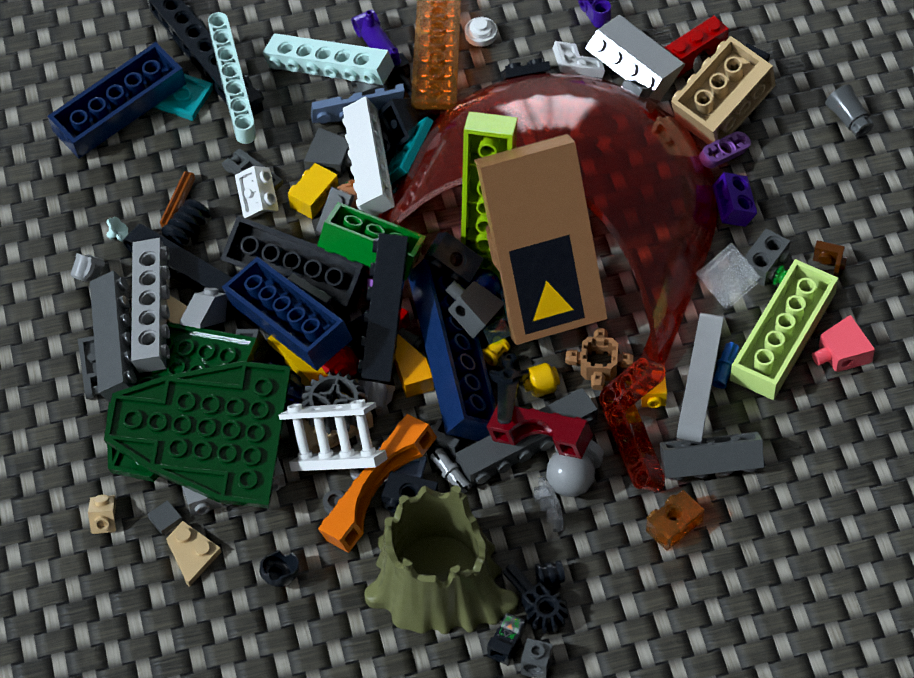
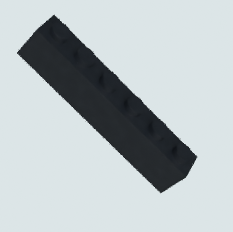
M379 233L378 238H374L372 251L376 253V260L371 262L370 277H373L372 287L368 286L367 301H370L369 311L365 310L364 325L368 326L367 334H363L361 339V349H365L364 358L359 359L358 373H362L361 378L392 382L410 239L408 236Z

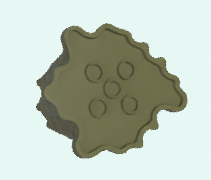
M422 486L417 496L409 498L403 495L399 498V504L394 517H387L385 519L384 534L378 538L377 544L380 554L376 566L381 569V572L375 581L367 586L364 591L365 602L369 607L390 611L393 624L400 629H407L417 633H426L428 630L433 629L444 635L448 634L454 627H462L471 633L481 623L497 625L506 613L515 614L517 612V595L511 590L500 588L494 582V579L502 572V568L491 558L495 551V545L488 540L481 530L476 518L472 514L467 495L461 492L459 486H453L451 492L448 493L437 492L427 486Z

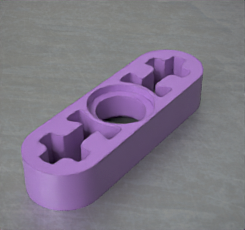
M734 132L706 145L698 156L699 161L707 168H715L744 154L751 145L750 138L743 132ZM720 146L726 148L729 153L723 151Z

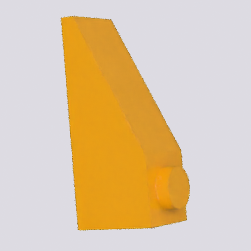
M398 334L394 365L406 398L433 391L434 382L426 357Z

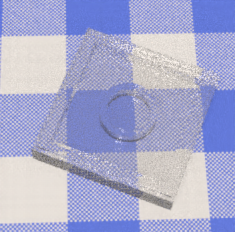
M730 243L696 273L726 310L763 279L733 243Z

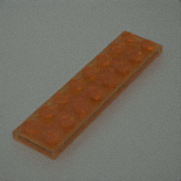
M417 0L411 106L415 109L457 110L461 0Z

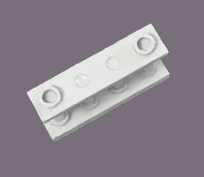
M364 399L355 400L350 404L304 407L300 403L289 405L287 407L288 410L279 414V419H292L300 453L297 454L298 457L289 462L291 471L374 468L388 459L386 450H376L375 447H372L366 413L377 407L376 402L366 403ZM334 416L341 446L340 452H333L330 449L323 417ZM344 416H356L363 448L361 451H354L351 448ZM302 418H313L320 447L319 453H312L309 450Z

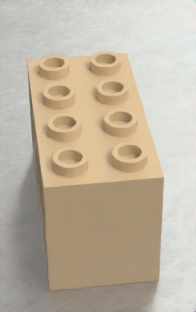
M730 36L726 41H722L718 45L716 52L711 58L708 57L703 62L701 69L689 77L687 85L674 94L671 103L676 121L707 144H711L734 133L776 86L773 65Z

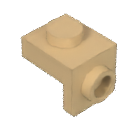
M98 495L90 498L88 517L92 534L116 531L115 495Z

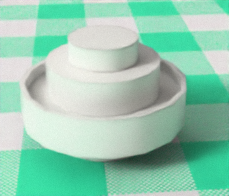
M486 17L473 18L465 26L466 40L478 47L492 44L497 37L496 24Z

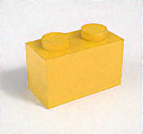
M314 163L310 169L303 173L300 181L290 188L288 192L290 208L313 219L325 205L331 187L337 188L339 186L337 174Z

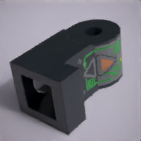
M506 613L500 627L487 644V657L509 666L524 634L527 620Z

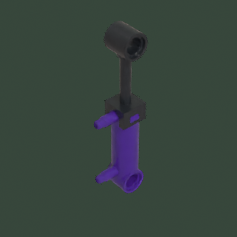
M371 9L352 17L351 22L354 31L359 38H363L368 47L389 51L394 68L389 74L387 81L390 85L398 82L403 84L404 89L415 103L414 106L420 117L418 122L425 117H429L432 120L440 117V111L434 98H421L408 79L411 77L410 63L403 53L399 54L398 49L395 48L382 29L374 10Z

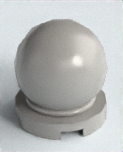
M591 440L582 459L559 455L555 446L556 453L548 462L546 478L555 493L565 497H577L586 493L594 482L595 469L599 468L602 464L603 449Z

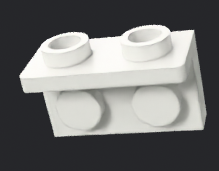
M252 166L235 175L244 218L252 219L264 212H276L279 210L270 168Z

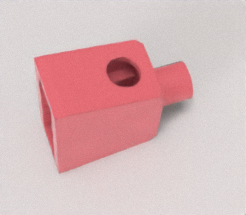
M850 315L821 334L819 341L820 350L813 352L812 358L817 366L829 362L834 371L840 372L871 363L875 348Z

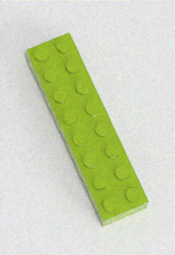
M469 111L465 123L461 242L484 258L472 280L502 284L500 272L493 264L486 232L488 220L474 159L516 148L517 117Z

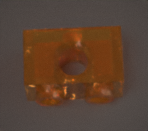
M682 490L677 495H671L663 507L659 510H653L648 515L646 532L668 551L703 522L704 508ZM669 517H676V518H678V520L673 521V520H670V519H668V518H669Z

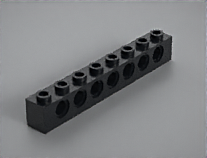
M148 0L152 14L207 82L213 84V89L228 106L211 36L206 30L202 19H197L192 7L186 5L184 0ZM242 73L252 115L254 116L263 111L262 101L264 97L258 88L255 89L252 86L249 76Z

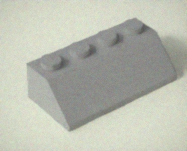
M621 15L616 16L599 28L585 48L624 79L636 80L650 88L652 93L649 98L658 101L662 100L685 66L684 62Z

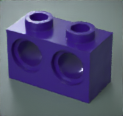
M724 172L712 185L721 221L726 224L746 227L757 214L748 177Z

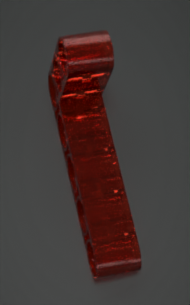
M640 358L601 390L599 399L634 487L650 492H659L664 487L665 476L635 403L663 381L666 370L665 366L660 362Z

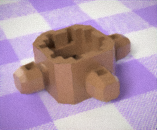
M597 328L594 332V337H587L582 341V352H578V350L566 351L565 363L575 366L581 364L580 375L586 380H591L593 390H602L605 386V381H611L617 377V366H621V368L633 367L634 355L624 352L618 354V342L613 338H608V332L605 328ZM592 351H596V354L608 352V356H612L611 363H607V367H603V364L591 366V362H587L588 355H592Z

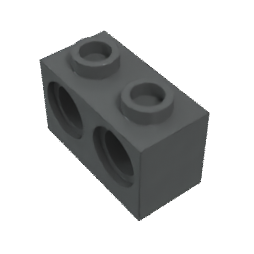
M766 228L742 259L740 274L762 286H765L769 280H774L775 274H778L779 266L782 263L785 264L791 255V251H789L790 240Z

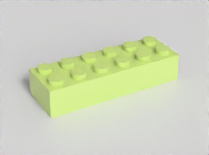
M795 259L731 366L730 381L774 400L835 296L838 277Z

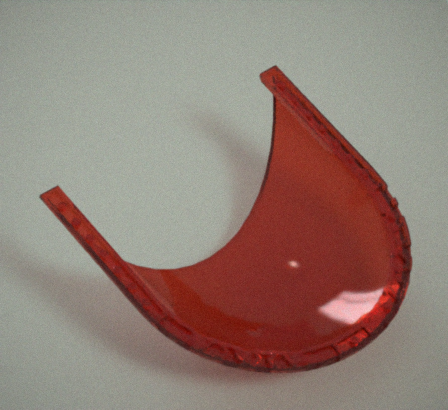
M543 73L510 78L479 89L456 102L433 122L409 172L394 183L392 194L395 207L379 214L378 218L400 226L402 220L422 204L442 192L462 184L464 127L469 111L517 117L516 148L568 134L576 144L587 207L599 217L616 239L631 266L640 288L648 317L650 335L639 360L637 372L640 373V370L664 368L710 250L718 213V206L712 187L715 183L711 168H707L701 163L699 154L702 149L690 132L673 115L652 100L641 97L621 87L622 85L586 75ZM370 271L367 276V279H373V277H370ZM367 279L362 289L364 291H367Z

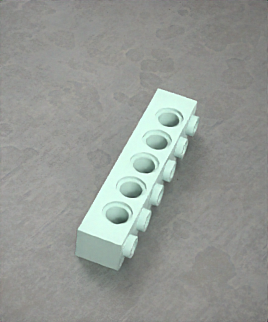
M275 33L262 52L269 68L368 84L384 85L394 68V63L388 50Z

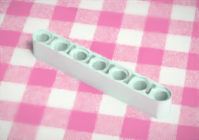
M216 12L208 18L210 36L236 139L242 144H249L256 138L254 119L228 18L224 13Z

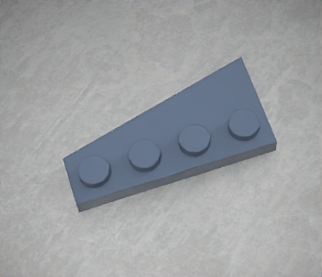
M403 84L395 85L396 89L385 91V88L375 89V93L362 95V92L355 93L349 99L344 100L342 97L312 102V123L342 121L344 118L343 108L365 96L378 109L379 119H382L379 110L391 99L403 98L404 86Z

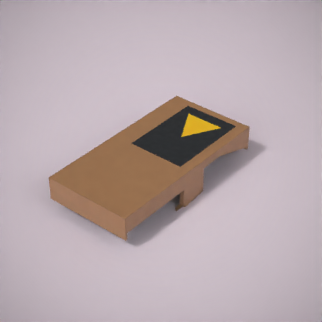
M568 134L474 159L488 220V226H486L487 240L492 262L500 272L505 296L509 335L514 343L519 345L608 319L575 141Z

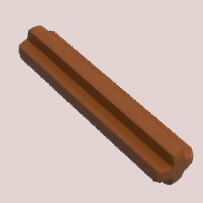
M185 171L182 174L160 220L162 228L164 225H167L168 221L183 206L195 181L194 173Z

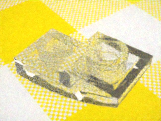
M538 477V487H534L535 502H540V510L546 511L547 523H552L553 532H562L563 515L558 498L545 478Z

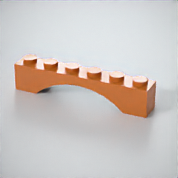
M406 414L397 424L394 431L382 443L379 449L386 450L388 459L377 467L364 468L360 475L352 482V485L343 497L338 500L330 514L322 521L318 530L327 542L347 553L351 551L364 534V520L369 503L379 486L388 478L390 471L395 472L410 461L422 457L437 438L428 423Z

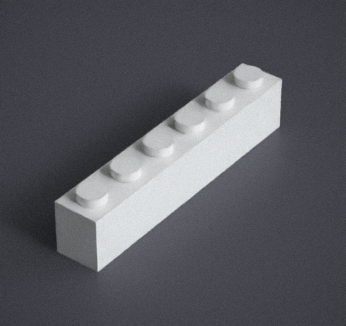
M365 96L343 108L344 118L342 121L347 131L345 138L349 144L348 155L352 162L350 169L354 176L355 183H353V187L358 198L356 205L360 211L377 216L395 207L378 109Z

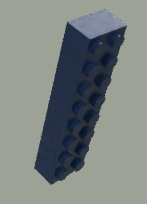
M424 258L411 271L408 278L445 432L449 435L480 441L490 435L487 425L496 409V403L479 336L477 334L472 338L449 313L448 308L456 300L445 290L451 285L452 281L448 279L447 273L432 268L429 265L430 261ZM460 283V285L466 290L465 283Z

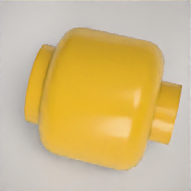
M542 363L528 368L529 378L523 381L526 392L531 391L534 397H541L554 393L557 390V385H560V379L555 366L551 367L548 363Z

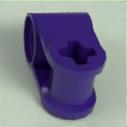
M578 0L580 8L586 13L595 27L601 28L611 21V4L608 0Z

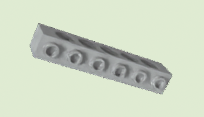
M160 238L133 242L131 361L138 373L167 369V359L170 358L167 339L170 338V331L167 325V319L170 318V311L167 305V299L170 298V291L167 285V279H170V272L167 266V260H170V252Z

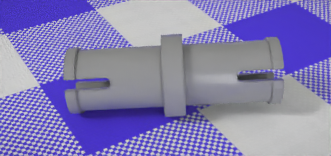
M442 448L435 450L434 452L437 455L435 456L432 453L430 459L442 471V477L445 480H449L453 486H459L462 493H466L465 487L470 489L472 484L460 472L459 465L453 463Z

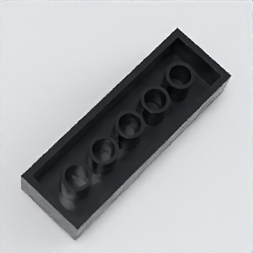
M237 216L221 256V260L242 269L256 257H259L285 278L294 273L319 290L326 292L332 297V303L351 310H355L370 271L367 265L350 261L336 253H329L316 244Z

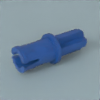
M734 342L725 344L721 358L716 362L717 369L712 383L716 388L725 389L727 386L731 366L739 351V346Z

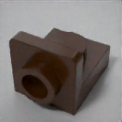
M817 240L813 261L824 265H834L833 276L838 277L840 269L845 270L847 256H843L845 246Z

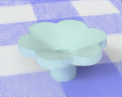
M117 217L107 220L109 226L107 237L110 240L117 238L123 242V239L129 234L128 227Z

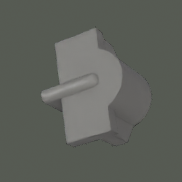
M76 253L71 276L85 282L91 281L99 276L102 266L104 267L105 265L104 259L89 254L82 255Z
M357 379L359 384L364 387L365 395H367L366 403L376 402V409H384L392 401L395 386L382 384L379 380L367 379L365 381Z

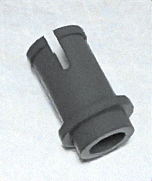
M404 327L398 330V334L421 353L425 349L423 336H417Z

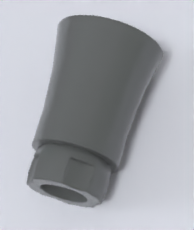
M851 85L839 87L826 99V106L841 119L856 137L864 136L874 126V123L869 118V114L860 103Z

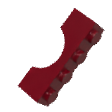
M497 405L487 425V429L495 442L515 446L527 436L546 434L553 437V442L559 455L582 459L593 436L587 420L583 418L562 416L559 413L551 414L534 408H521L516 405L514 406L513 417L510 423L500 424L497 421Z

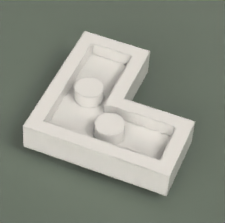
M555 41L553 51L560 72L567 75H584L588 78H603L605 69L600 59L580 56L576 44Z

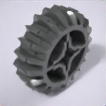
M329 371L327 377L320 374L318 381L312 379L310 382L311 386H305V393L301 396L302 407L350 404L355 400L361 399L367 402L364 387L359 385L357 378L352 380L350 374L342 377L340 371L336 376H333ZM355 415L344 416L348 432L350 425L357 427ZM334 416L323 417L326 433L329 435L332 430H336L338 434ZM305 418L306 421H309L311 427H315L313 418Z

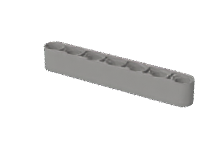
M700 312L678 424L677 439L702 442L724 316Z

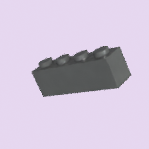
M758 432L702 438L701 443L687 440L660 443L662 472L666 479L669 478L674 481L682 480L685 476L703 478L712 473L729 475L733 471L754 472L757 471V468H764L763 440Z

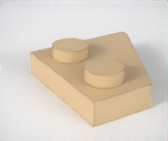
M184 521L166 538L175 561L189 587L221 553L219 546Z

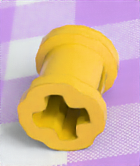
M495 334L491 339V343L482 349L485 363L490 366H496L501 355L510 349V344L502 336Z

